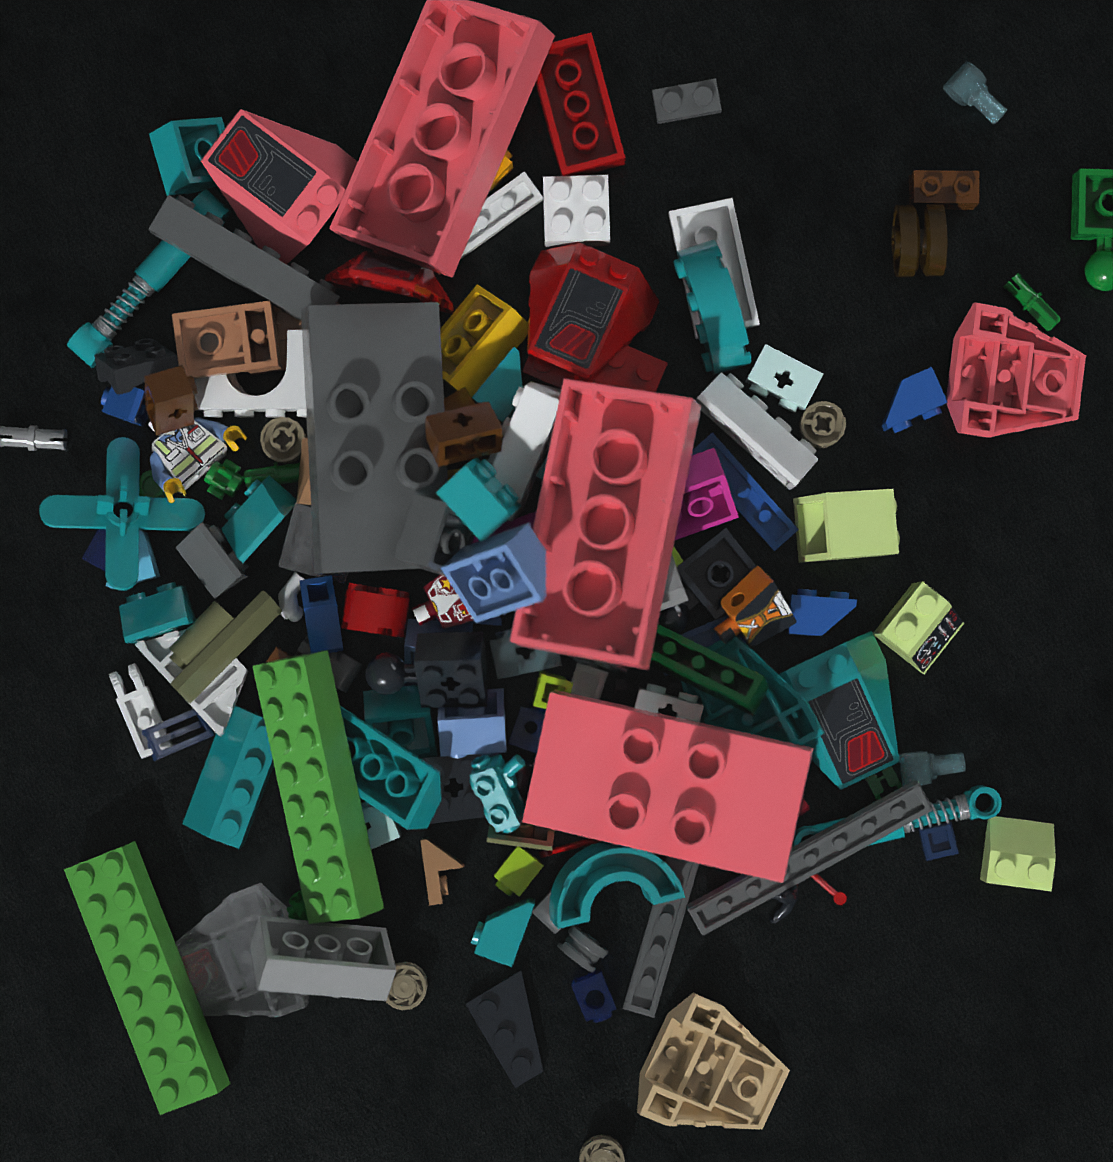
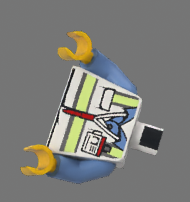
M195 417L194 425L160 434L152 443L153 453L149 460L153 480L165 492L168 501L174 503L175 501L172 496L174 493H183L185 496L187 494L186 489L203 476L215 461L219 462L227 455V446L224 443H227L233 451H237L239 447L234 441L238 438L246 440L247 437L238 426L228 427L219 422ZM150 421V423H149L148 425H149V426L152 428V430L154 431V428H153L152 423H151V421Z

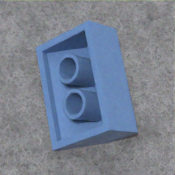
M529 523L486 538L483 542L478 541L462 547L441 567V570L476 623L540 602L546 598V550Z

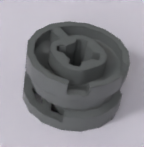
M572 925L568 930L569 935L565 939L567 942L563 943L560 941L557 947L576 963L593 973L596 970L593 964L597 963L600 958H604L609 951L605 947H600V943L588 933L581 931L582 929L576 925Z

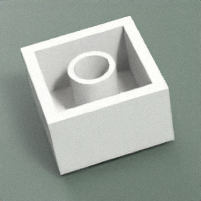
M608 175L543 177L545 248L559 247L575 242H580L587 246H609Z

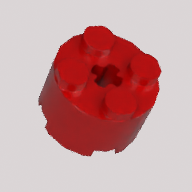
M349 583L348 589H346L340 628L405 638L411 599H409L410 592Z

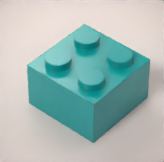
M477 457L465 465L436 493L475 536L483 542L512 516L521 505L517 501L519 496L508 484L503 486L495 477L497 472L493 466L485 459L480 461Z

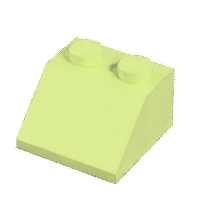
M999 816L988 819L980 880L992 884L1052 891L1056 860L1054 824Z

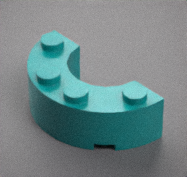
M711 240L678 250L677 255L679 259L674 260V265L678 278H684L690 290V293H686L691 312L697 311L700 324L695 325L699 341L701 344L704 343L706 351L701 354L705 371H712V375H716L751 364V353L747 352L745 348L749 341L742 312L728 268H724L721 264L720 258L723 256L716 241Z
M603 841L592 844L576 853L560 870L551 890L549 914L550 920L558 929L590 921V908L595 896L603 887L615 881H630L640 885L644 897L653 905L685 898L676 874L653 852Z

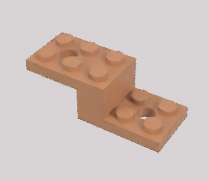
M271 301L172 314L179 366L183 365L187 377L193 376L194 379L240 372L259 375L286 371L287 330H302L301 321L277 308ZM207 334H215L219 340L218 347L211 352L204 351L201 347V340Z

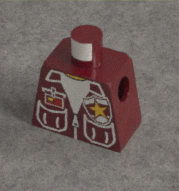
M443 575L438 576L423 587L429 600L412 608L420 626L438 618L443 629L474 622L446 576Z

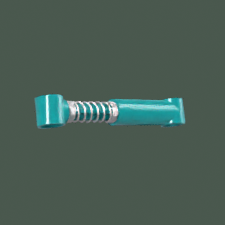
M207 189L203 190L192 201L195 204L193 210L204 216L207 212H210L225 223L231 215V210ZM162 240L134 271L136 273V276L133 278L134 282H128L129 287L127 290L122 289L123 294L116 296L117 301L115 303L111 302L110 309H105L106 313L103 316L100 315L92 325L89 322L83 324L72 335L67 343V347L91 368L95 367L94 355L104 353L105 348L113 346L111 339L117 335L115 332L117 329L121 330L120 325L127 323L126 319L128 316L133 317L132 312L139 310L138 305L145 303L144 299L146 296L151 297L155 290L159 293L191 256Z
M976 785L970 788V790L964 791L962 795H955L951 800L946 797L943 802L937 800L934 804L930 802L933 808L932 811L870 845L904 838L905 833H910L911 829L913 832L914 828L918 827L923 830V826L929 825L931 828L932 824L938 823L940 826V822L946 821L949 823V820L955 819V821H958V818L960 820L967 818L970 820L978 818L991 819L1000 812L1002 806L1001 797L996 790L990 787ZM986 793L990 797V806L984 811H979L975 805L976 798L980 794ZM844 818L798 828L794 835V846L799 844L804 836L809 834L815 835Z

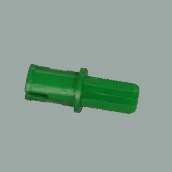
M1017 273L1012 280L1020 287V290L1010 281L1003 288L1024 307L1022 309L1023 312L1027 311L1046 331L1052 330L1060 322V316L1041 298L1043 294L1041 292L1037 294Z
M275 462L274 466L247 469L244 471L246 488H249L256 479L262 483L269 475L280 485L298 482L300 463L278 465V462Z

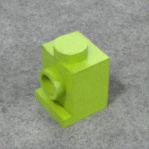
M540 670L532 698L533 706L546 709L550 692L559 690L571 693L573 682L567 681L563 676Z

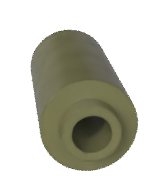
M213 601L169 647L173 652L169 658L184 670L234 618L216 601Z

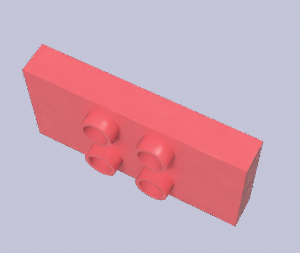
M426 0L329 229L350 242L453 278L555 35L538 20L474 1Z
M569 379L563 380L533 526L534 533L546 550V598L540 602L516 609L510 642L522 647L649 670L701 406L694 399Z
M554 690L549 694L522 822L783 883L814 748Z

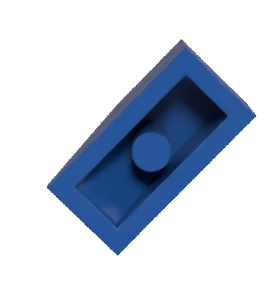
M112 386L105 388L101 398V405L104 406L102 412L142 427L145 426L148 413L146 411L144 390L133 388L129 393L118 395L114 392Z

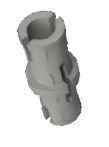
M30 425L29 428L0 426V435H12V438H0V447H28L29 451H36L37 448L66 450L67 441L53 440L54 438H67L66 429H38V426Z

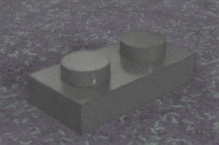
M716 79L652 90L658 124L721 113L722 111Z

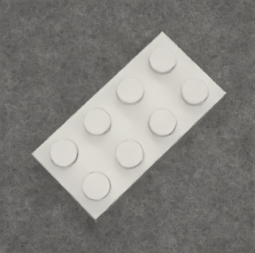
M733 198L669 211L676 251L715 240L723 256L720 258L721 264L724 268H728L745 328L759 326L760 323ZM682 278L685 292L690 293V290L685 282V279ZM689 307L695 339H699L695 325L700 324L697 311L691 312Z

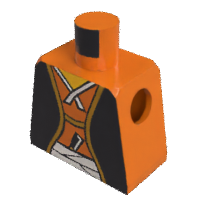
M757 566L721 599L720 604L729 618L716 626L714 630L724 644L740 634L750 646H756L791 627L797 621L774 581Z

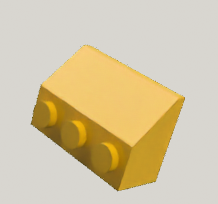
M478 284L440 329L443 382L456 392L465 387L471 397H473L513 347L517 348L528 335V322L510 305Z

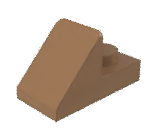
M429 837L422 838L420 841L429 905L443 904V896L449 895L447 877L446 875L440 876V871L463 868L465 864Z

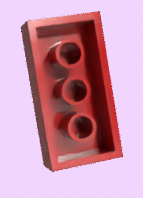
M592 32L552 42L537 77L536 86L560 175H588L625 165V154Z
M626 346L618 350L613 358L591 378L586 379L529 354L522 370V376L558 389H562L564 379L655 393L668 363Z

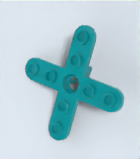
M125 437L114 439L107 448L106 495H52L42 501L39 509L41 520L49 527L106 529L105 577L108 584L117 590L130 589L138 581L139 530L193 531L199 524L204 522L205 510L197 500L173 498L175 502L170 503L167 498L139 496L140 451L138 445L133 440ZM120 502L128 503L132 506L133 512L127 517V509H120L119 518L113 512L114 505Z

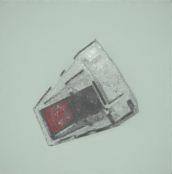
M261 883L230 894L193 929L189 930L175 942L204 1016L240 1015V1017H250L252 1015H268V1017H280L308 1006L309 994L269 992L258 990L250 945L259 916L289 919L287 907Z

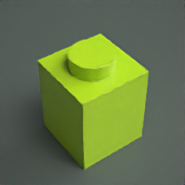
M516 846L495 872L494 877L498 879L495 885L509 896L514 892L520 897L542 869L544 863L524 847Z

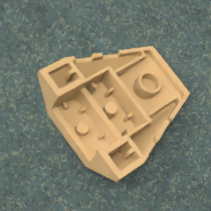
M692 993L667 1014L640 1071L637 1113L666 1126L684 1124L694 1125L695 1127L710 1125L723 1126L724 1128L763 1129L790 1070L721 1004Z

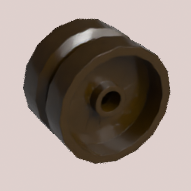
M926 204L921 210L920 219L913 205L895 206L891 246L896 277H913L918 270L919 260L921 270L925 276L944 275L947 260V222L943 204Z

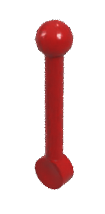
M587 838L554 847L552 851L541 850L539 851V856L544 858L603 841Z
M818 874L811 876L833 896L836 904L843 905L846 902L847 897L843 892H837Z

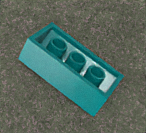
M235 705L225 733L221 737L217 733L215 735L182 823L208 838L238 849L242 848L245 844L274 767L264 716L262 714Z
M340 706L360 798L407 830L427 829L441 802L440 771Z

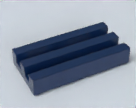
M194 709L141 731L143 737L146 736L148 740L146 744L153 752L152 758L154 761L214 736L212 728ZM197 715L200 720L162 737L155 738V732ZM203 727L204 733L161 751L160 744Z

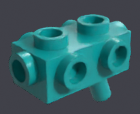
M501 754L492 757L482 755L471 762L473 768L469 775L471 787L481 799L484 805V814L489 823L494 826L496 832H512L521 826L526 805L518 791V783L514 775L525 765V761L519 755H515L507 764Z

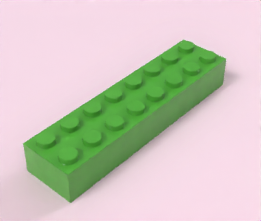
M328 650L254 665L253 671L309 924L357 919L384 909Z
M134 841L64 869L159 1114H164L221 1092L230 1085V1081L136 842Z

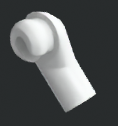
M296 572L293 573L278 594L279 606L282 610L281 615L284 619H289L292 622L299 621L304 612L298 605L297 595L301 591L299 580H304L305 578Z

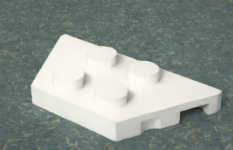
M187 629L163 634L164 636L147 641L142 640L135 644L169 683L183 671L169 658L173 654L169 647ZM237 658L190 704L220 737L225 733L248 670Z

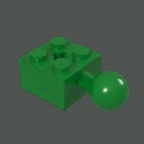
M1080 168L1072 175L1071 240H1097L1096 252L1089 257L1085 265V277L1093 288L1100 291L1113 290V209L1107 211L1103 207L1102 202L1107 199L1108 205H1113V169Z

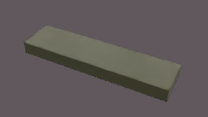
M264 590L261 591L170 684L191 704L282 612L281 608Z

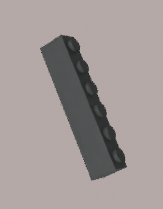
M168 195L149 227V231L153 235L265 301H271L274 306L301 322V309L308 305H337L340 300V296L335 294L337 288L323 279H320L319 283L307 277L309 271L294 262L290 266L279 260L281 255L265 245L262 250L250 243L253 239L239 229H235L232 233L222 227L224 223L222 219L210 212H207L205 216L193 210L195 204L181 195H178L176 199Z

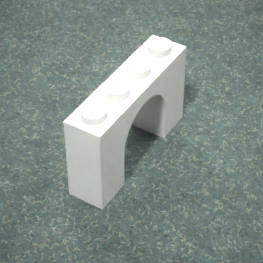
M287 330V366L284 377L276 388L263 395L251 396L240 386L235 373L195 378L194 381L198 395L194 396L198 411L203 412V417L223 418V412H234V417L253 418L254 412H266V417L274 418L285 417V412H297V417H306L302 330ZM207 334L201 340V347L207 352L214 351L219 344L218 337L215 334Z

